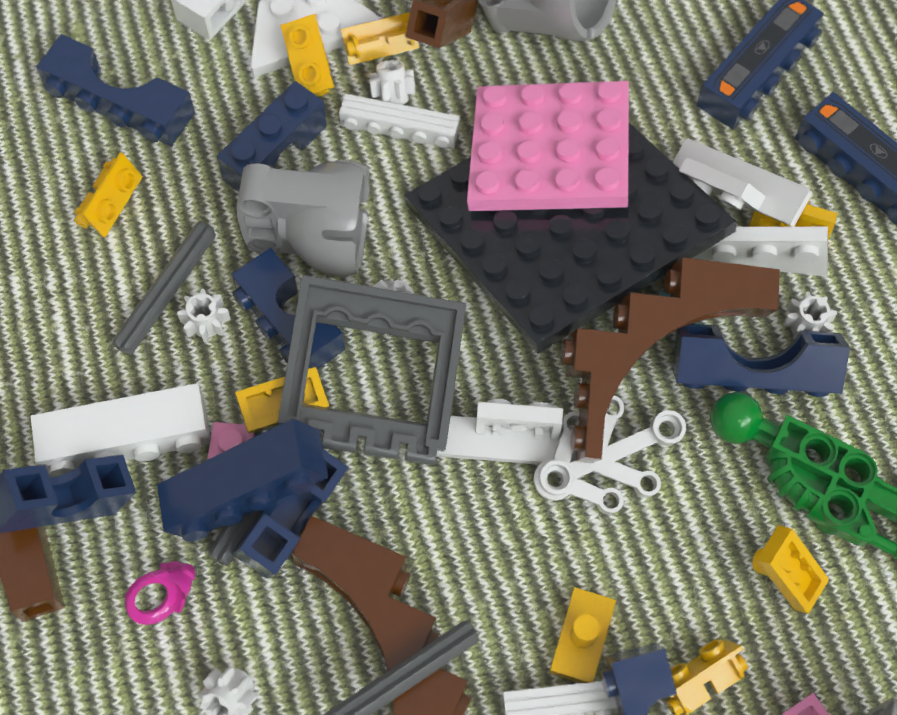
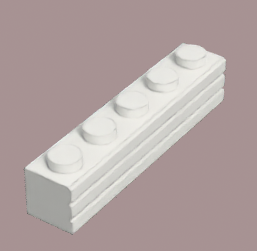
M349 94L344 95L339 111L340 126L347 129H358L371 134L388 135L395 139L413 140L416 143L433 144L441 148L448 147L454 149L459 133L460 116Z
M603 681L508 691L502 694L504 715H612V713H619L615 697H607Z

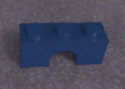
M294 81L216 156L223 181L239 192L243 168L246 165L259 163L275 169L279 156L291 143L303 151L327 127L324 101L297 81Z
M269 248L231 274L236 288L232 291V295L245 312L251 309L258 317L255 322L259 330L268 340L273 337L282 347L279 349V352L285 362L288 363L295 315L284 312L282 307L286 301L298 294L294 274L272 248ZM316 322L308 369L316 367L318 370L345 350L343 332L337 326Z
M324 449L328 478L313 484L312 488L305 493L291 494L278 500L274 507L261 510L231 553L266 579L277 574L300 540L298 536L318 507L326 502L349 468Z
M115 455L85 459L76 469L51 478L45 464L3 470L0 473V533L115 515L137 493L124 456Z
M658 643L604 656L608 669L601 671V677L607 697H615L619 711L618 715H647L650 707L656 701L677 695L666 650Z

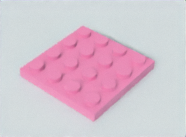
M629 81L477 86L467 196L469 211L628 207Z

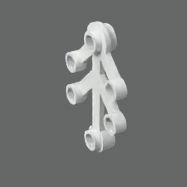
M614 395L611 403L616 405L617 414L611 416L606 413L602 459L594 463L576 462V460L570 463L574 450H571L572 431L567 427V420L574 418L579 421V412H569L563 418L562 435L554 457L544 460L534 472V486L537 492L548 500H562L570 494L596 504L599 511L603 514H614L624 504L622 493L615 488L600 489L578 478L594 472L633 487L636 494L640 497L649 498L655 495L661 488V480L655 472H641L615 461L655 443L662 446L674 445L685 435L686 423L684 418L672 410L662 411L652 419L649 428L608 446L616 420L624 413L623 401ZM661 423H666L671 427L672 434L670 437H665L660 433L659 425ZM549 473H557L560 476L561 485L559 487L549 485L547 481ZM643 477L652 480L654 485L652 491H645L641 487L640 482ZM605 494H611L616 498L617 504L615 508L610 509L604 505L603 497Z

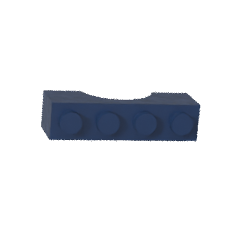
M60 34L36 66L44 89L56 98L65 97L74 101L86 112L93 113L95 111L100 113L119 127L125 128L128 126L138 131L151 142L156 143L160 141L172 147L195 114L189 91L158 77L142 86L134 88H116L104 83L99 79L101 69L93 48L63 34Z
M692 323L677 329L672 369L676 383H682L683 386L692 389H702L706 385L723 386L727 390L736 392L745 391L747 388H760L772 394H785L788 390L804 391L806 394L815 397H825L829 393L843 394L850 346L842 333L800 330L794 341L780 353L765 358H750L735 352L727 345L719 325Z

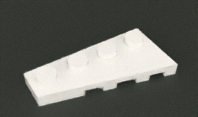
M828 226L736 227V232L693 259L780 269V272L828 277Z

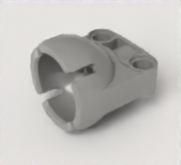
M479 0V4L494 32L519 31L554 35L563 40L579 42L601 35L610 22L616 0Z
M342 159L322 163L308 172L274 169L259 163L246 165L243 168L236 207L239 226L246 245L252 251L260 254L269 248H272L276 254H297L311 268L329 276L347 277L358 274L363 260L368 223V212L365 209L359 208L360 202L365 203L369 198L368 166L358 161Z

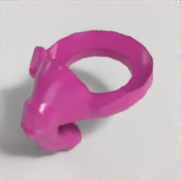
M180 561L163 562L159 565L160 570L149 572L138 578L129 587L125 595L124 605L128 616L136 623L149 625L166 619L173 612L180 613L184 607L185 598L191 590L192 581L195 579L196 572L194 566ZM151 583L163 584L167 590L166 597L157 608L143 611L135 606V597L144 586Z

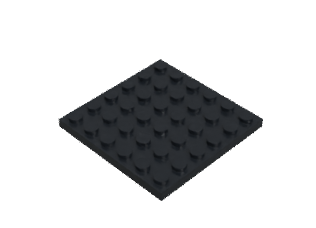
M630 123L628 207L469 211L467 196L471 157L404 194L407 207L538 354L568 336L577 328H581L615 307L630 292L637 293L665 276L667 270L671 269L682 257L694 258L736 232V220L686 174L681 173L679 168Z

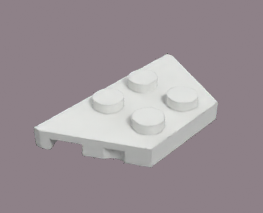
M265 0L259 2L251 58L252 74L255 78L290 65L280 26L282 24L316 14L326 53L344 46L341 28L382 18L357 0Z

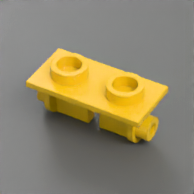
M410 12L341 28L348 64L353 65L419 49L418 41L405 37Z
M316 14L280 25L294 80L316 96L329 94V89L334 88Z
M120 152L116 158H112L111 161L104 163L103 170L93 184V188L96 191L94 193L88 192L81 205L74 211L76 215L74 222L82 228H88L91 225L104 238L109 233L143 177L123 153Z
M724 639L713 640L700 648V655L687 664L680 663L672 666L670 669L677 695L669 696L671 699L666 701L670 712L673 715H689L711 700L703 685L708 681L714 692L719 694L744 678V671L749 669L745 659L738 654L744 650L742 645Z

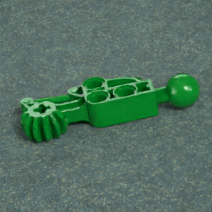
M733 392L717 399L710 413V421L715 434L724 442L741 444L754 440L768 447L763 459L766 460V464L770 467V475L767 477V480L771 485H776L779 491L776 494L781 499L785 496L793 504L792 509L796 512L800 509L806 512L805 517L813 521L821 532L836 535L857 546L870 544L893 555V558L897 560V543L877 534L876 527L868 511L869 509L897 523V488L884 482L877 476V465L871 456L789 415H786L780 425L764 418L758 401L749 394ZM805 449H812L818 452L822 463H815L808 459ZM844 468L854 469L859 474L861 481L859 483L851 481L846 476ZM833 503L841 507L844 512V519H837L829 512L828 504Z

